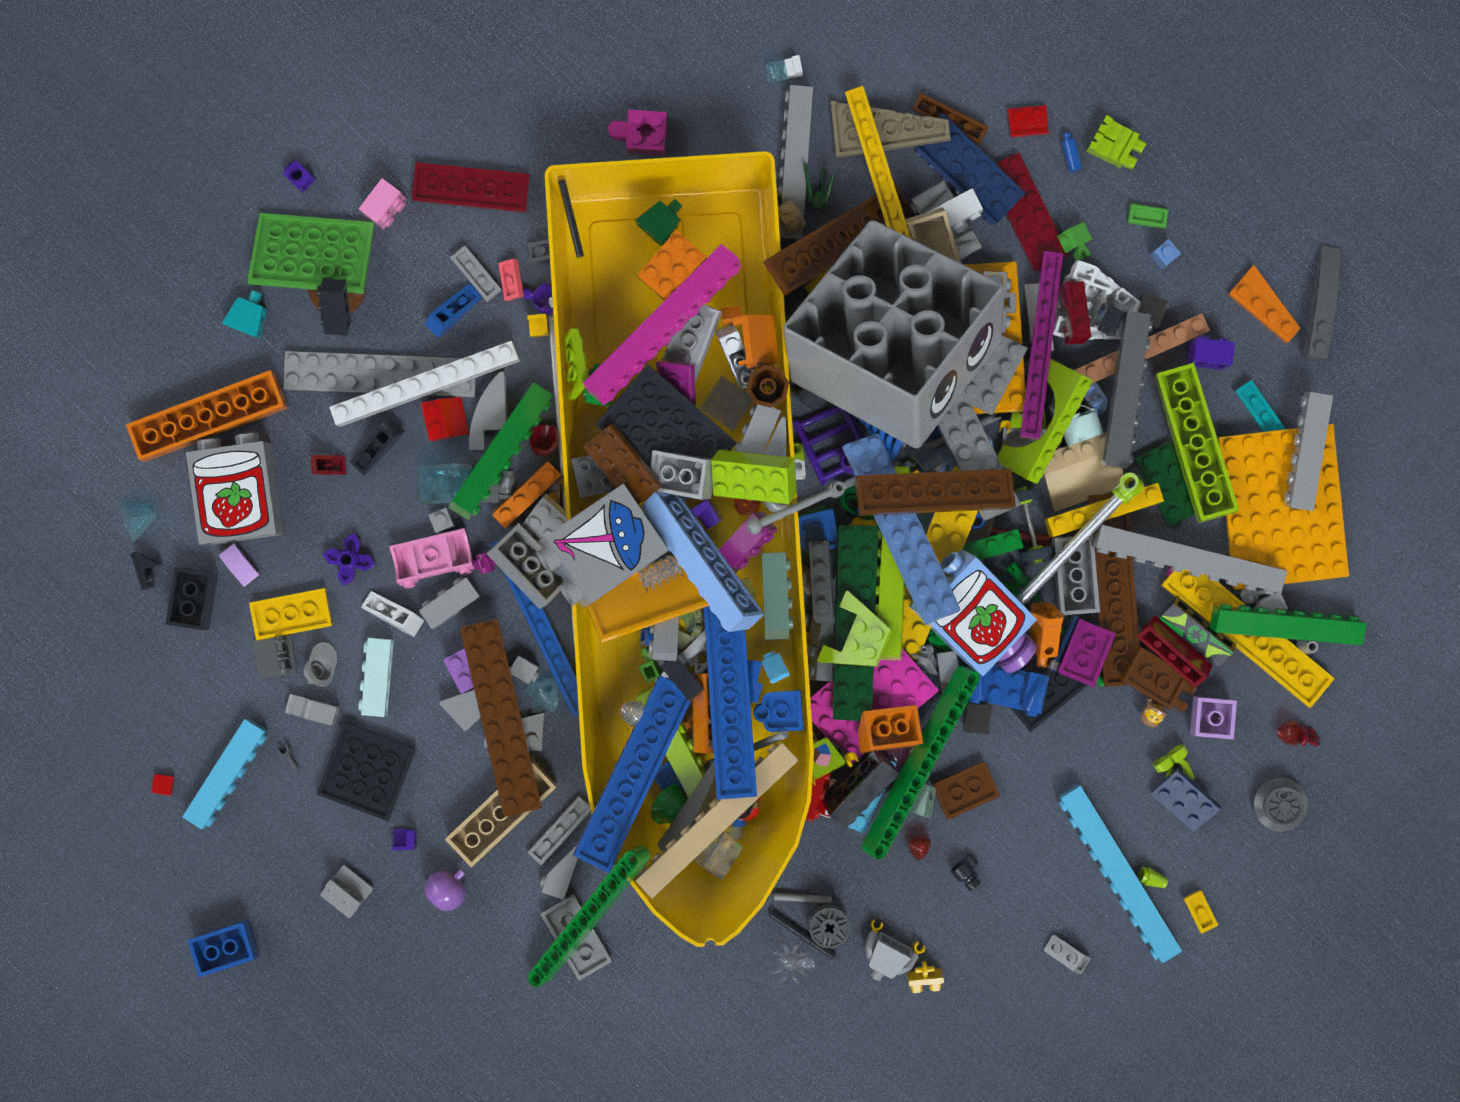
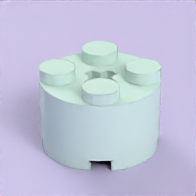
M1095 408L1074 415L1071 424L1064 434L1068 446L1104 433Z

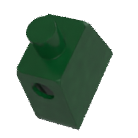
M673 199L668 206L662 201H658L635 220V224L662 247L680 224L681 219L676 213L683 206L676 199Z

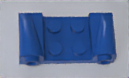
M993 665L984 676L979 674V682L968 702L980 704V701L1026 711L1025 715L1037 717V714L1041 715L1049 676L1021 670L1007 673L999 665Z

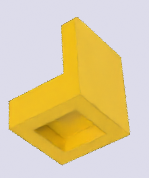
M547 314L527 315L530 337L550 336Z

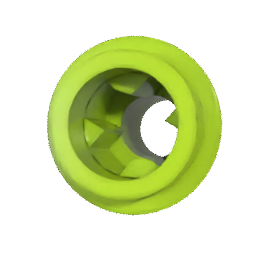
M1142 867L1138 873V880L1142 885L1164 889L1168 884L1167 877L1150 867Z

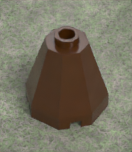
M763 365L750 373L746 391L755 405L773 408L786 399L789 381L781 368ZM769 387L771 390L765 392L764 388Z

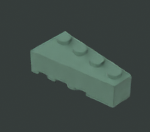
M786 552L762 553L765 640L789 639V629L793 628V616H789L788 610L792 609V597H788V590H791V578H787V570H790V558L786 559Z

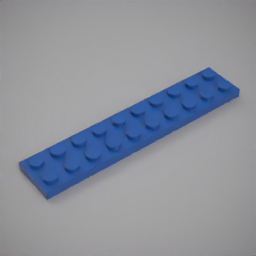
M707 606L704 607L717 800L757 797L745 630L728 632L721 626V621L716 614Z
M661 675L658 676L573 853V856L607 873L611 871L691 702L687 700L671 680Z

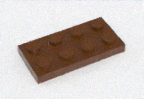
M613 423L583 446L616 488L624 484L637 504H640L663 486Z

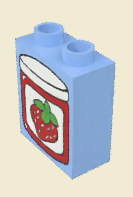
M961 550L959 554L957 552L950 553L940 564L961 610L958 613L927 625L970 668L984 676L1037 619L975 556ZM913 601L909 607L920 617Z

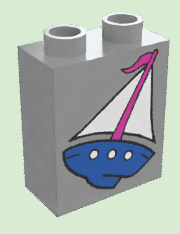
M622 484L538 541L542 549L537 551V556L547 571L551 572L557 569L565 581L559 586L565 599L572 606L579 602L584 608L669 550L625 485Z

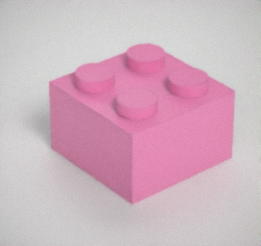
M382 178L360 206L359 210L384 230L385 227H389L393 223L394 215L403 210L407 199L400 191Z

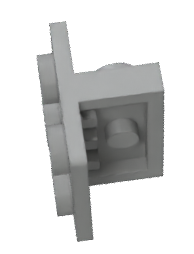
M343 865L337 874L325 885L326 887L320 895L346 917L351 918L372 892L373 887L346 865Z

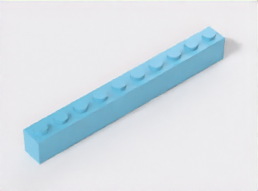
M1077 784L1059 795L1058 797L1061 801L1058 804L1064 812L1067 811L1069 813V822L1074 829L1077 827L1081 834L1078 835L1084 845L1088 844L1091 849L1089 851L1091 858L1094 862H1099L1101 866L1098 868L1104 878L1108 877L1110 880V889L1114 894L1118 893L1121 898L1119 901L1124 911L1128 910L1131 914L1129 919L1134 927H1139L1141 931L1139 936L1142 941L1150 945L1151 950L1149 952L1154 960L1158 959L1161 963H1164L1182 952L1082 787Z

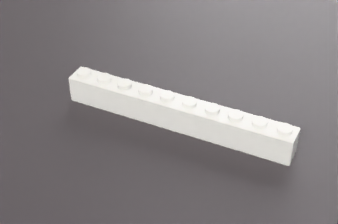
M509 341L329 408L335 424L341 427L520 362L514 343Z

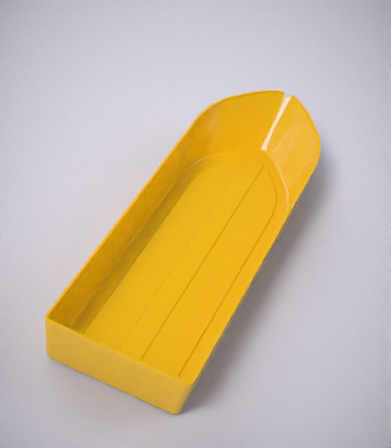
M748 152L550 166L545 171L567 521L610 492L580 498L571 459L589 456L583 446L602 432L595 423L608 408L587 404L585 402L586 398H583L584 390L576 399L568 400V392H571V382H567L566 374H568L570 366L565 360L564 337L571 328H578L579 335L583 341V354L586 355V369L589 372V368H593L594 363L602 364L664 302L641 282L637 276L661 247L635 224V220L658 201H662L666 206L673 199L680 202L683 207L676 213L681 219L676 230L706 255L707 258L721 244L739 258L742 266L739 272L732 276L725 286L712 296V299L706 305L720 311L723 307L740 306L742 316L773 315L779 362L772 363L771 366L781 368L789 381L788 357L784 335V295L763 261L781 251L775 160L771 153ZM562 179L566 180L584 256L580 258L576 257L558 181ZM722 315L715 331L728 326L723 325ZM735 326L744 345L742 326ZM715 332L695 383L696 407L738 443V441H743L745 435L741 433L745 424H750L752 417L749 414L755 404L746 391L747 387L740 390ZM668 344L664 345L657 352L656 356L650 359L643 368L648 364L657 372L656 361L663 359ZM636 373L630 379L629 383L616 393L614 399L611 402V405L615 402V400L622 394V392L629 386V384L636 378V376L639 373ZM789 384L786 399L773 407L780 410L781 413L768 444L781 418H786V457L794 458ZM769 387L764 388L765 392L771 390ZM712 487L711 499L724 520L712 528L706 529L699 517L696 518L717 548L720 549L753 513L764 512L766 516H769L775 512L769 511L763 501L714 496ZM797 493L788 506L797 503ZM689 497L685 503L692 510L709 499L701 500ZM648 498L638 504V506L641 507ZM798 511L773 522L778 529L773 534V539L763 544L761 551L748 560L749 564L736 573L764 612L762 553L786 552V559L790 558V570H787V578H791V590H788V597H792V609L788 610L789 616H793V628L789 629V639L765 640L764 615L750 629H746L745 634L747 660L761 662V660H764L763 655L772 651L775 654L779 652L789 673V676L771 684L763 664L761 665L757 681L763 684L758 703H751L753 743L779 733L766 730L763 722H759L754 717V708L757 704L762 703L763 696L769 692L801 690L804 730L786 731L788 737L776 742L777 744L783 743L798 761L760 796L761 808L755 818L745 821L746 826L732 827V824L729 825L653 898L635 881L638 877L637 875L630 883L654 915L679 937L697 947L705 946V943L709 940L714 941L716 946L724 945L740 933L762 908L798 847L811 802L814 747ZM578 602L572 606L581 753L582 768L592 815L642 711L636 696L639 692L654 686L656 681L647 684L638 667L646 662L641 653V650L647 647L640 644L641 629L601 643L587 607L583 608ZM703 652L699 656V663L707 661V652ZM692 700L682 719L685 723L693 714ZM690 727L686 731L688 738L689 735L693 734V730ZM773 744L754 751L755 761L761 756L764 759L769 754L767 750ZM698 753L703 758L704 764L707 760L714 758V753ZM665 755V757H664V759H663L661 765L668 761V758H667L666 755ZM655 779L614 862L615 865L626 852L640 845L645 846L650 854V858L645 864L646 868L652 864L650 860L657 853L663 854L657 844L671 824L665 823L661 825L652 820L651 806L662 791Z

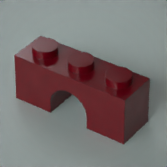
M1084 281L1065 282L1059 288L1060 307L1067 310V321L1063 326L1065 345L1084 344L1091 338Z

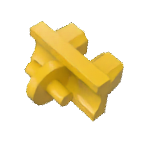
M922 961V967H916L915 971L907 972L908 984L911 986L912 993L922 992V985H929L930 991H940L941 983H944L941 968L934 969V966H927L926 961Z

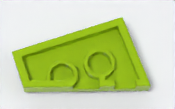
M571 328L564 337L565 360L570 366L568 374H566L567 382H571V392H568V400L576 399L585 388L583 383L590 377L586 369V355L583 354V341L579 335L578 328Z

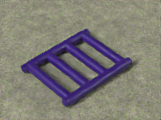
M835 405L802 421H793L795 430L820 484L825 485L827 480L844 473L845 471L841 466L823 473L819 463L840 454L845 444L862 439L852 415ZM842 411L846 422L811 438H807L803 428ZM850 429L854 439L822 454L815 455L811 445Z

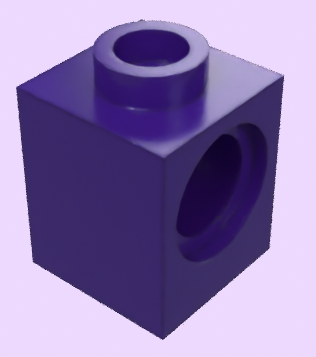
M296 160L290 162L282 173L302 193L316 180ZM298 171H301V178L295 180L294 174Z

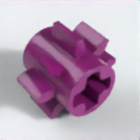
M486 553L476 555L477 560L473 561L475 570H480L481 574L495 571L494 566L497 564Z

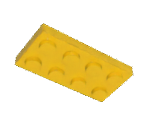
M326 588L249 603L256 640L333 626Z

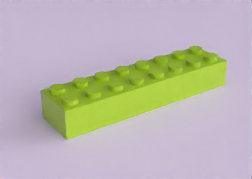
M1194 363L1156 373L1154 381L1197 522L1202 523L1238 512L1237 501Z

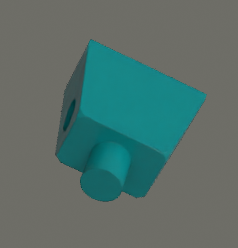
M251 290L248 300L238 297L222 324L261 339L267 313L266 308L258 305L262 294Z

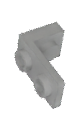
M1056 935L1051 937L1044 948L1046 953L1078 974L1083 973L1091 960L1089 956L1079 952Z

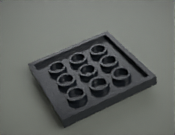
M343 722L316 795L382 820L390 821L416 748Z

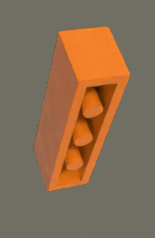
M546 459L511 493V497L504 499L491 512L492 515L504 528H507L561 474Z

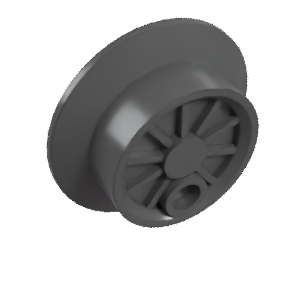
M1274 778L1268 780L1260 786L1255 794V815L1260 823L1270 830L1277 832L1292 830L1306 816L1308 809L1306 794L1300 785L1290 779Z

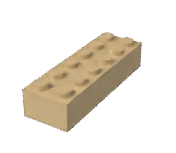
M531 758L542 801L558 785ZM497 790L445 840L470 867H473L531 811L504 817Z

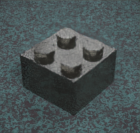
M721 376L700 410L711 419L734 432L752 405L753 400L746 391Z

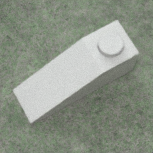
M372 591L361 607L415 637L424 622L423 619L412 611Z

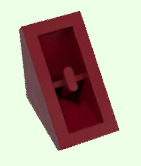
M311 455V474L315 476L346 475V456Z

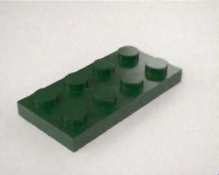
M1170 441L1134 458L1147 486L1155 483L1159 484L1164 502L1157 503L1156 505L1167 527L1195 515L1178 457Z

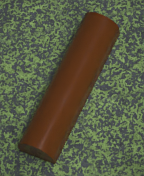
M921 92L912 108V111L924 117L939 118L942 113H945L978 144L981 143L988 129V126Z

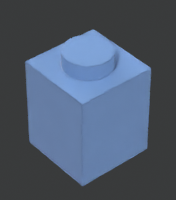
M1168 239L1152 252L1150 256L1162 270L1181 253Z

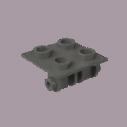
M590 455L571 459L580 498L611 492L616 489Z
M291 635L253 641L259 679L297 673Z

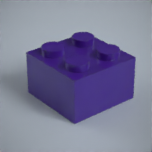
M1200 335L1188 343L1186 365L1194 363L1195 367L1225 370L1233 365L1235 342H1229L1228 338L1211 340L1210 336Z

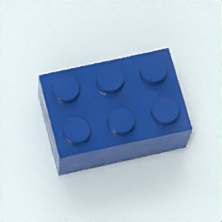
M248 919L193 936L187 940L198 977L254 960L260 956Z

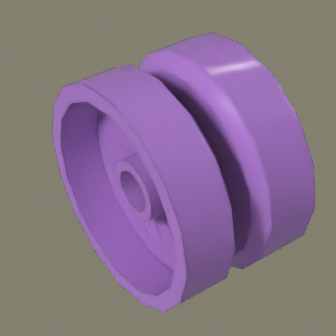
M1024 633L998 660V665L1007 673L1019 670L1034 655L1037 647L1036 642Z

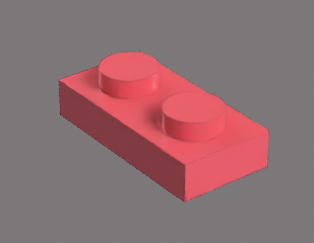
M518 259L498 263L504 301L524 297Z

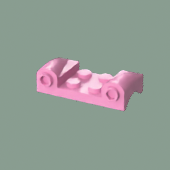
M465 528L389 546L395 565L397 584L404 586L405 589L415 587V583L419 582V579L452 571L460 573V575H467L474 569L468 534Z

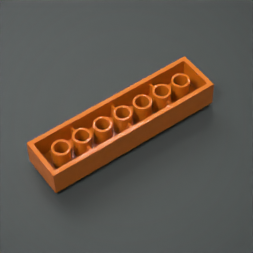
M269 370L126 424L139 461L147 462L195 444L197 441L214 437L283 411L289 407L276 372Z

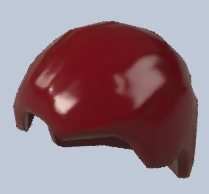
M547 424L535 426L529 438L531 451L538 456L552 454L556 450L559 441L556 427Z

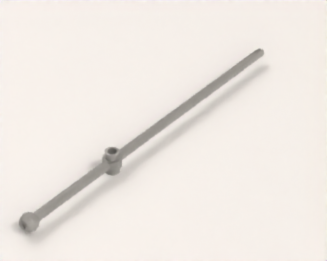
M994 413L980 419L982 427L1001 419V416L995 417L999 413ZM943 437L927 443L926 446L933 450L946 443ZM897 458L891 460L894 467L902 464ZM855 477L844 482L834 481L828 485L826 490L760 520L750 519L747 523V530L751 534H758L762 527L827 497L837 498L844 493L845 489L856 485Z

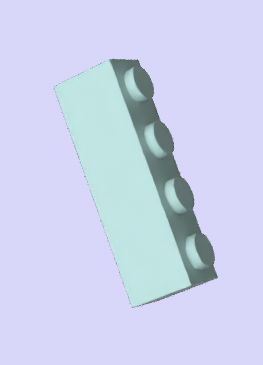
M368 638V641L364 643L366 661H363L362 672H365L364 680H361L360 690L363 691V699L359 701L361 715L388 716L393 639Z

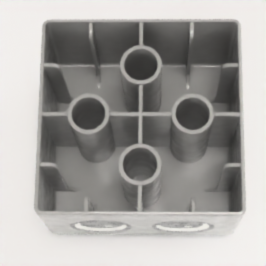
M872 220L867 223L785 323L784 335L790 379L793 383L913 448H920L1002 340L1003 286L1001 283Z

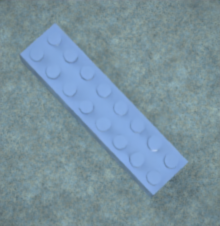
M654 492L640 508L654 526L657 534L666 543L667 549L676 557L677 563L688 574V579L695 584L700 596L709 604L710 610L716 614L721 621V626L725 630L732 632L750 629L764 615V612L693 515L687 504L677 495Z

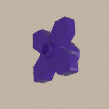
M352 534L344 539L343 551L331 548L323 553L328 564L340 566L337 577L342 585H347L355 579V568L368 571L376 565L370 555L358 554L362 542L356 534ZM349 556L352 558L351 563L347 562Z

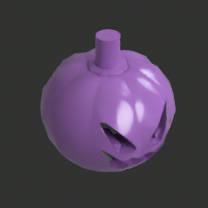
M459 869L456 874L446 870L434 872L425 883L426 897L442 911L455 910L462 905L466 898V889L461 881L462 877L466 874L465 871Z

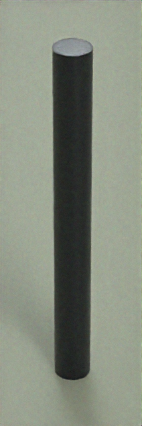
M562 179L558 181L576 257L580 258L584 256L566 180Z
M772 910L769 915L770 918L830 959H834L836 956L834 951L819 946L809 934Z

